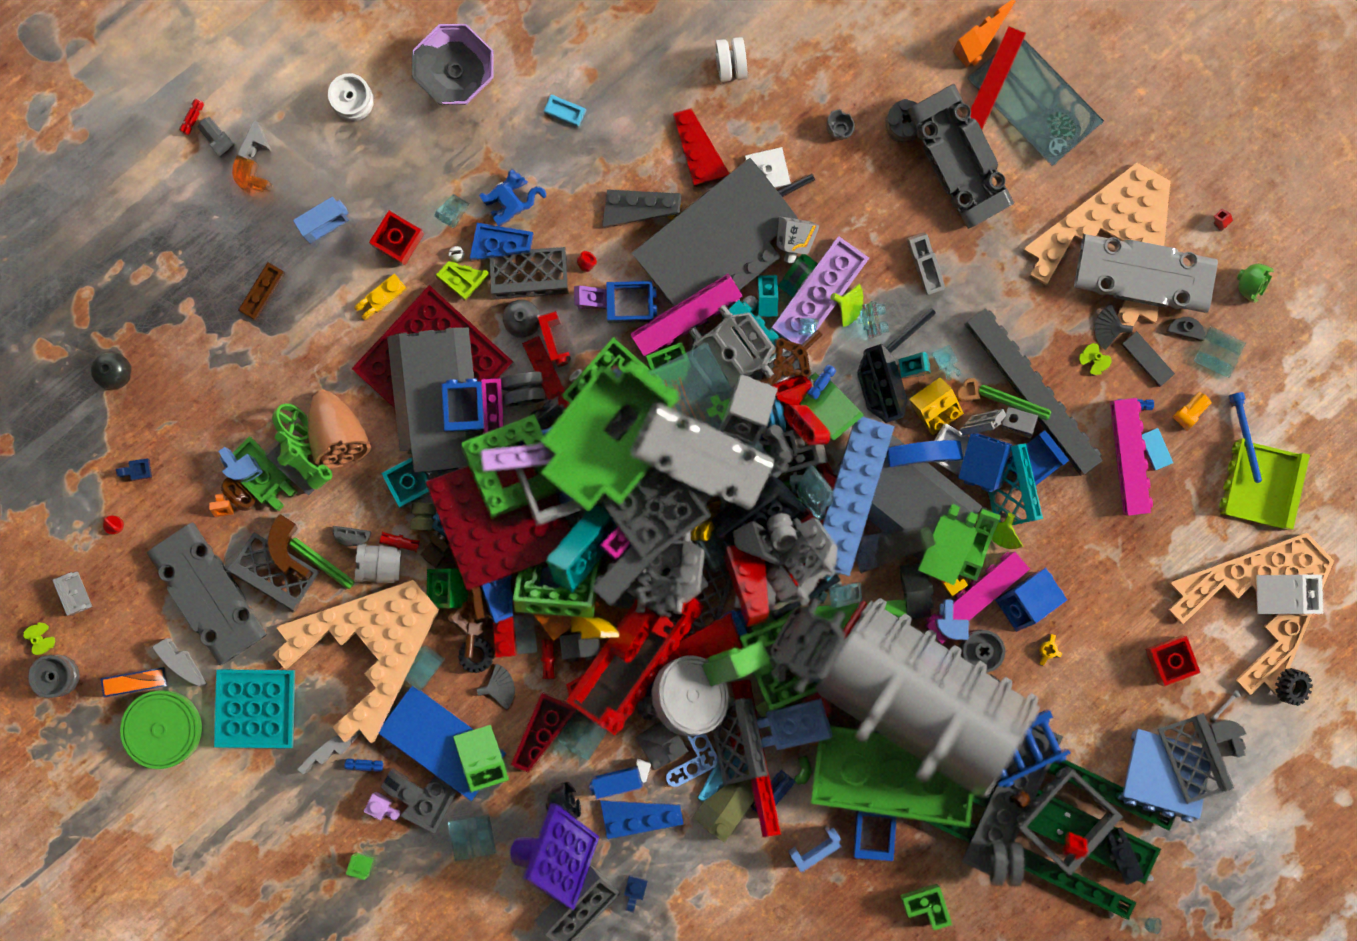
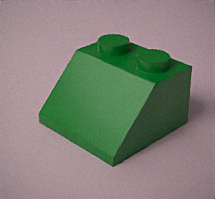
M427 569L426 595L438 608H461L462 603L468 601V591L459 569Z

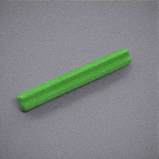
M981 385L979 389L981 396L1015 409L1038 415L1041 419L1048 420L1051 416L1049 409L986 385Z
M293 538L289 543L291 548L347 589L354 585L355 581L299 539Z

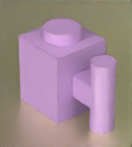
M378 792L372 794L364 810L365 813L379 820L384 819L386 815L392 820H396L401 816L400 810L390 807L393 800Z

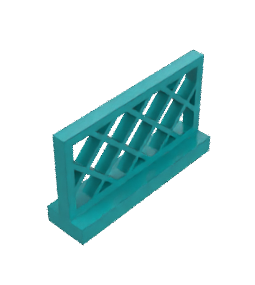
M1026 443L1011 446L1013 459L1010 464L1007 462L1006 466L1008 468L1003 475L1001 486L1006 481L1012 485V488L1008 494L999 488L992 492L988 491L993 513L1000 515L1004 511L1006 514L1013 513L1015 515L1014 519L1017 521H1013V526L1043 519ZM1011 469L1017 473L1015 482L1007 478ZM1015 488L1021 491L1022 497L1019 501L1011 497ZM998 492L1006 497L1002 505L996 502L995 497ZM1009 500L1016 504L1013 512L1004 508ZM1020 507L1025 510L1027 519H1020L1016 516Z

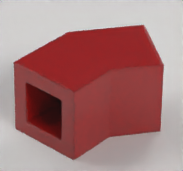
M1221 209L1214 215L1215 221L1213 223L1221 231L1224 230L1233 221L1231 213Z

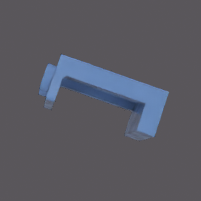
M828 825L824 827L830 837L802 856L796 847L788 850L801 872L841 847L839 844L841 838L834 828L830 829Z

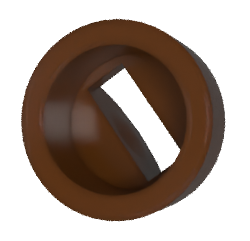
M1023 791L1016 793L1012 797L1015 804L1021 809H1024L1030 802L1029 795Z

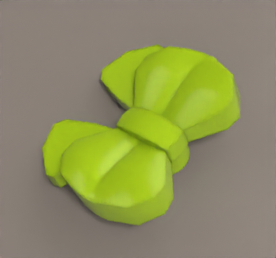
M1095 343L1088 345L1079 355L1081 365L1091 360L1094 362L1090 370V374L1101 375L1102 371L1106 370L1112 362L1110 356L1102 355L1099 352V346Z
M38 622L37 625L30 626L24 631L23 636L33 644L31 651L35 655L44 654L55 645L54 637L43 639L41 636L49 629L46 623Z

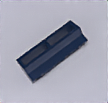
M782 769L771 781L775 807L796 783ZM754 801L750 807L757 812L756 803Z

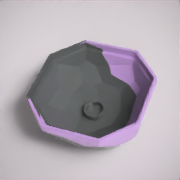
M439 24L412 50V78L439 105H467L494 78V51L467 24Z

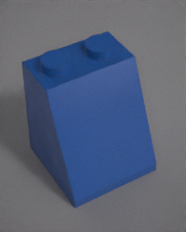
M1044 568L996 598L995 601L1017 632L1036 624L1066 602L1067 599L1064 596V592L1053 579L1052 574L1047 568Z

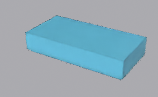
M552 94L544 109L545 114L576 127H579L586 112L585 108Z
M1159 428L1142 434V440L1144 439L1146 444L1145 451L1154 471L1173 463Z

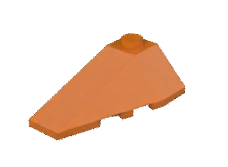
M1010 0L993 14V18L988 16L979 26L976 25L958 39L953 52L966 68L971 64L975 66L982 60L981 56L1016 2L1015 0Z

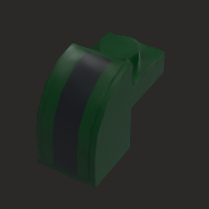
M802 254L787 271L778 287L791 297H794L818 263L808 255Z

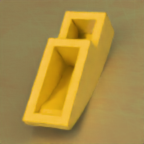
M571 617L572 632H581V639L619 637L617 630L601 618Z

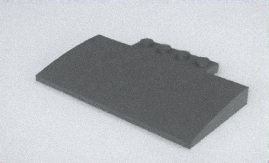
M748 158L631 254L674 307L726 274L732 277L739 290L780 258L769 243L778 235L779 216L798 219V217L754 161Z
M626 404L621 407L603 431L619 443L638 419V415L630 404ZM664 456L660 457L659 464L663 462ZM652 465L620 505L605 493L599 498L645 562H648L711 517L688 483Z

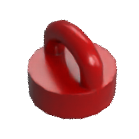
M582 251L577 258V264L582 271L590 272L597 264V260L592 253Z
M111 515L104 518L103 529L108 534H119L123 530L124 523L119 516Z

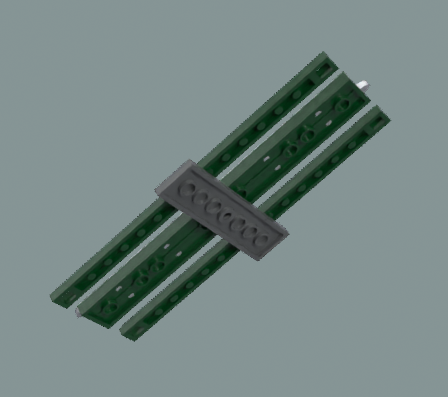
M1038 725L1032 727L1031 734L1043 759L1054 754L1042 727ZM1053 732L1058 745H1060L1063 736ZM1023 737L1017 750L1027 767L1035 763L1036 760L1025 737ZM1013 757L1005 766L1008 775L1018 771ZM1064 760L1059 763L1054 761L1014 780V784L1007 788L998 787L994 784L986 798L973 794L972 801L985 807L978 825L970 822L969 827L926 820L922 821L968 842V847L961 862L989 875L988 858L991 842H1003L1005 847L1010 842H1015L1020 831L1014 825L1017 822L1016 819L1022 812L1027 811L1034 798L1039 797L1043 793L1039 788L1046 773L1048 772L1056 776L1057 772L1066 766L1078 774L1104 800L1170 831L1176 816L1168 818L1157 810L1151 812L1144 810L1143 806L1137 804L1136 806L1124 804L1123 800L1118 799L1123 794L1124 787L1068 760ZM1071 778L1067 780L1068 783L1081 788ZM1022 791L1030 797V802L1024 809L1018 807L1012 799L1016 793ZM1052 797L1026 827L1065 845V837L1068 833L1084 838L1100 819ZM1114 826L1110 832L1113 834L1117 845L1122 843L1117 833V827ZM1125 832L1144 875V878L1138 881L1146 884V881H1153L1150 873L1161 849ZM1105 836L1087 857L1119 872L1109 848L1111 846L1107 836ZM1022 847L1024 870L1127 920L1130 919L1137 902L1076 872L1069 875L1057 863Z

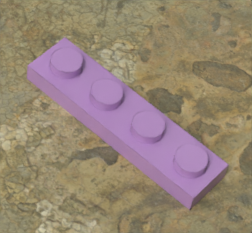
M544 444L481 451L483 472L548 465L556 455Z

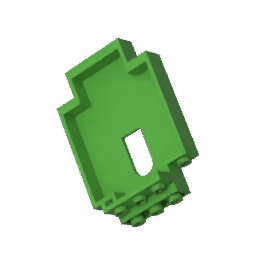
M632 360L629 365L627 364L618 379L615 377L617 374L609 367L605 369L601 366L541 440V443L556 454L542 471V474L588 511H590L603 493L619 505L623 502L651 467L650 464L632 457L631 450L652 406L655 403H659L672 409L679 400L678 392L671 386L665 387L661 383L663 380L655 373L650 375L645 371L647 367L640 361L635 363ZM626 404H633L639 410V417L618 443L603 430L621 407Z

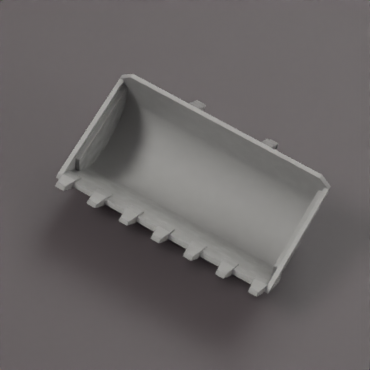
M879 598L875 602L870 601L848 635L825 680H820L815 689L822 697L864 723L855 737L861 742H865L871 731L875 730L922 760L923 763L917 776L923 782H926L933 769H936L973 794L986 798L1017 749L1027 729L1034 723L1040 708L1037 706L1038 697L1030 693L1027 698H1024L1011 689L1012 680L1005 677L999 682L986 674L987 665L979 661L974 666L961 658L962 649L954 645L948 650L935 641L937 633L931 629L923 634L910 626L911 617L907 614L898 618L886 611L887 602Z

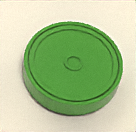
M158 690L141 695L128 706L121 721L120 735L126 752L134 761L147 768L165 769L184 762L194 753L201 739L202 722L197 708L187 697L175 691Z

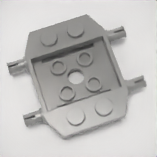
M723 305L718 310L725 319L711 332L701 336L696 327L689 331L695 340L689 359L713 393L727 391L733 393L741 375L749 377L758 369L763 371L767 379L774 375L767 362L775 347L751 313L733 315ZM732 327H735L736 330L739 332V334L741 335V337L744 339V341L746 342V344L749 346V348L751 349V351H752V352L754 353V355L756 356L755 359L752 357V355L750 354V352H749V351L747 350V348L744 346V344H743L742 341L739 339V337L737 336V334L734 332V330L732 329ZM727 348H730L734 353L732 359L727 358L725 355Z
M795 518L792 523L796 528L795 532L798 542L789 550H778L783 565L778 566L768 562L766 580L780 601L784 603L801 601L803 605H806L809 602L807 596L812 592L817 581L827 574L832 576L836 572L833 567L836 565L837 545L817 519L813 518L801 523L798 518ZM784 566H786L790 573L793 575V578L799 584L798 587L795 585L791 577L788 575V573L784 569Z
M691 531L684 535L681 541H676L663 550L650 564V568L659 576H662L664 569L670 568V574L664 578L670 580L675 578L684 579V585H682L684 596L674 598L676 609H674L673 613L676 614L682 613L683 603L690 601L700 593L704 550L692 543L690 540ZM652 576L648 580L651 585L656 581ZM636 579L627 588L626 592L635 597L634 591L645 587V585ZM650 593L645 595L646 598H652ZM637 605L636 612L645 613V607Z

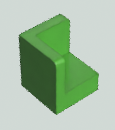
M357 852L354 853L346 874L365 880L369 876L374 858Z

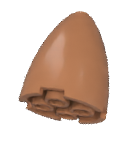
M317 391L312 398L308 415V438L314 463L318 466L325 465L332 470L342 468L343 464L353 459L359 461L370 452L371 446L355 414L339 397L330 391Z

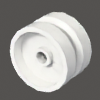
M743 37L732 38L731 50H729L726 39L716 40L715 57L720 82L731 81L732 69H734L737 80L747 79V60Z
M353 73L342 74L331 82L328 89V99L335 112L341 118L348 121H358L365 118L371 112L374 105V96L366 81L360 76Z

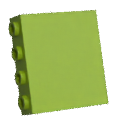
M1238 439L1232 446V453L1234 454L1233 459L1228 464L1229 476L1223 486L1225 494L1219 503L1220 514L1284 530H1293L1310 455L1305 453L1297 454L1253 443L1262 478L1260 483H1256L1253 479L1244 443L1245 439Z

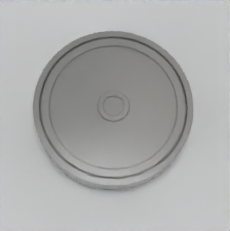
M685 656L667 663L659 671L653 684V705L659 719L668 729L683 736H696L713 730L721 723L728 708L729 694L726 682L710 686L702 664L707 663L708 660L698 656Z

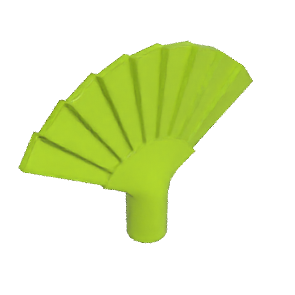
M860 284L843 296L832 293L830 297L831 300L837 302L840 306L842 327L852 324L859 316L864 302Z
M1008 513L1005 522H998L991 539L1000 547L1012 550L1024 547L1012 527L1015 518L1013 513Z

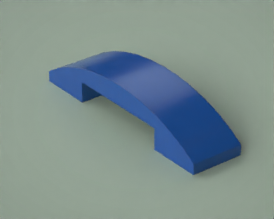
M958 440L911 443L889 447L887 450L890 467L934 461H960L964 459L961 441Z

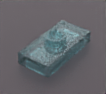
M533 614L513 616L518 654L537 652Z

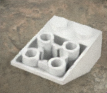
M1256 575L1257 614H1323L1322 575Z

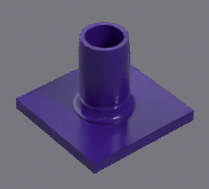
M550 804L539 837L516 838L511 845L510 858L514 865L527 868L524 880L565 908L574 910L599 836L558 805Z

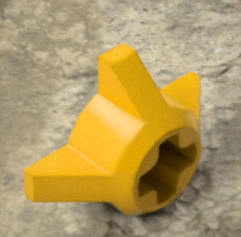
M1051 634L1049 640L1040 645L1039 652L1042 656L1040 665L1044 666L1048 659L1055 656L1061 657L1062 653L1058 651L1055 644L1056 635Z

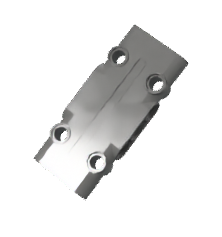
M1084 234L1080 247L1074 288L1094 291L1100 295L1110 294L1117 299L1158 307L1171 306L1174 309L1183 308L1207 313L1211 305L1218 260L1198 256L1192 252H1178V249L1135 240L1120 241L1115 237L1104 238ZM1113 244L1115 252L1109 251L1107 245ZM1183 258L1189 259L1190 266H1186L1183 263ZM1101 281L1108 283V289L1101 287ZM1177 295H1180V296L1183 297V299H1184L1183 304H1181V303H1179V302L1177 301V299H1176Z
M655 403L652 406L631 450L632 457L663 470L665 473L709 494L717 495L748 510L755 504L774 463L773 458L659 403ZM681 419V425L676 427L678 420ZM747 451L746 456L742 458L743 453ZM664 456L663 462L659 464L660 457ZM729 487L728 493L725 494L726 488Z

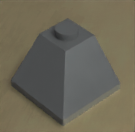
M752 521L733 532L735 537L734 543L739 550L778 566L783 565L778 550L773 546L767 528Z
M661 721L635 737L655 770L688 752L679 734L668 729Z

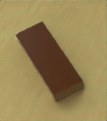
M267 262L238 311L256 321L285 272Z

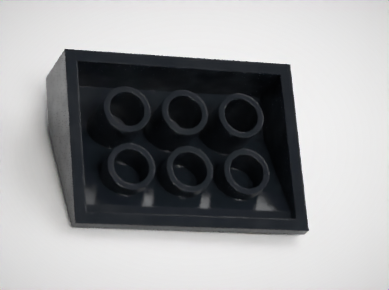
M771 474L767 477L751 509L748 510L733 503L718 513L711 521L718 536L730 545L735 546L733 532L752 521L767 528L768 519L776 514H787L790 516L791 521H794L795 518L801 521L810 512L782 481Z

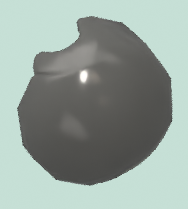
M837 109L828 116L826 129L831 137L845 140L854 132L855 122L850 114L842 112V109Z

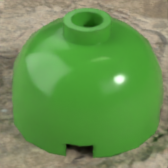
M1253 264L1248 266L1246 270L1242 269L1237 277V280H1239V292L1249 301L1256 303L1259 300L1256 298L1257 295H1263L1272 278L1269 273L1274 272V269L1264 264Z

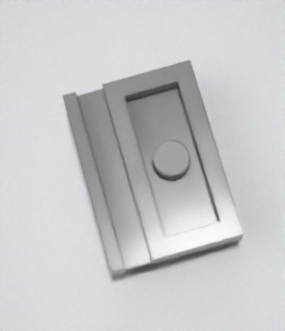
M1004 409L972 415L964 424V427L960 428V431L964 436L993 430L1001 424V421L1006 417Z

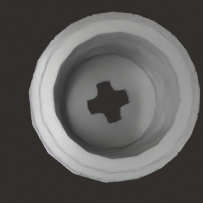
M359 543L356 555L355 581L395 583V581H399L401 551L398 548L384 545L367 546V544Z

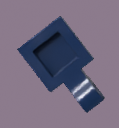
M150 459L129 461V467L116 469L117 477L131 475L132 481L152 478Z
M629 875L624 893L625 896H629L626 911L634 913L637 899L643 900L648 880Z

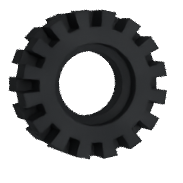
M474 638L473 648H480L484 655L479 663H474L469 658H465L466 642L461 645L458 651V659L460 660V665L465 670L471 673H479L488 669L492 664L494 650L487 640Z
M1293 668L1285 669V672L1282 671L1280 673L1282 677L1278 676L1277 678L1279 683L1275 684L1278 687L1275 689V692L1278 693L1277 697L1281 701L1299 706L1300 703L1304 704V699L1308 700L1309 697L1307 695L1312 693L1309 690L1313 688V684H1310L1312 682V679L1309 678L1310 675Z

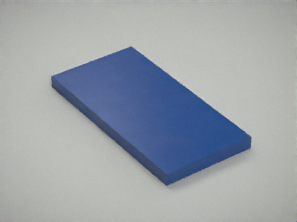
M412 685L384 722L378 734L468 800L472 801L479 792V790L472 793L469 791L453 736L474 729ZM499 748L503 759L506 753Z

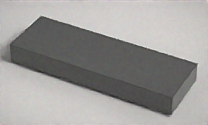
M1137 331L1121 344L1159 387L1175 374Z

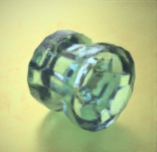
M800 318L801 329L799 330V335L811 336L817 331L816 328L819 325V320Z

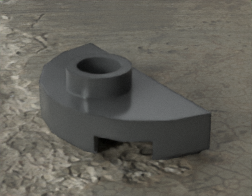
M1191 317L1176 319L1169 325L1166 331L1201 341L1205 340L1203 326L1198 320Z
M333 526V537L342 545L358 546L359 543L364 544L369 540L371 531Z

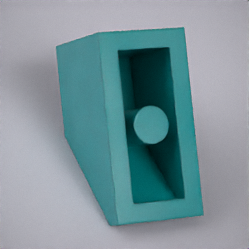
M758 275L759 316H778L777 275Z
M926 352L898 359L901 378L920 377L931 374L929 357Z

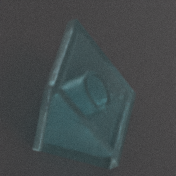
M577 710L563 728L557 740L571 752L589 761L608 730Z

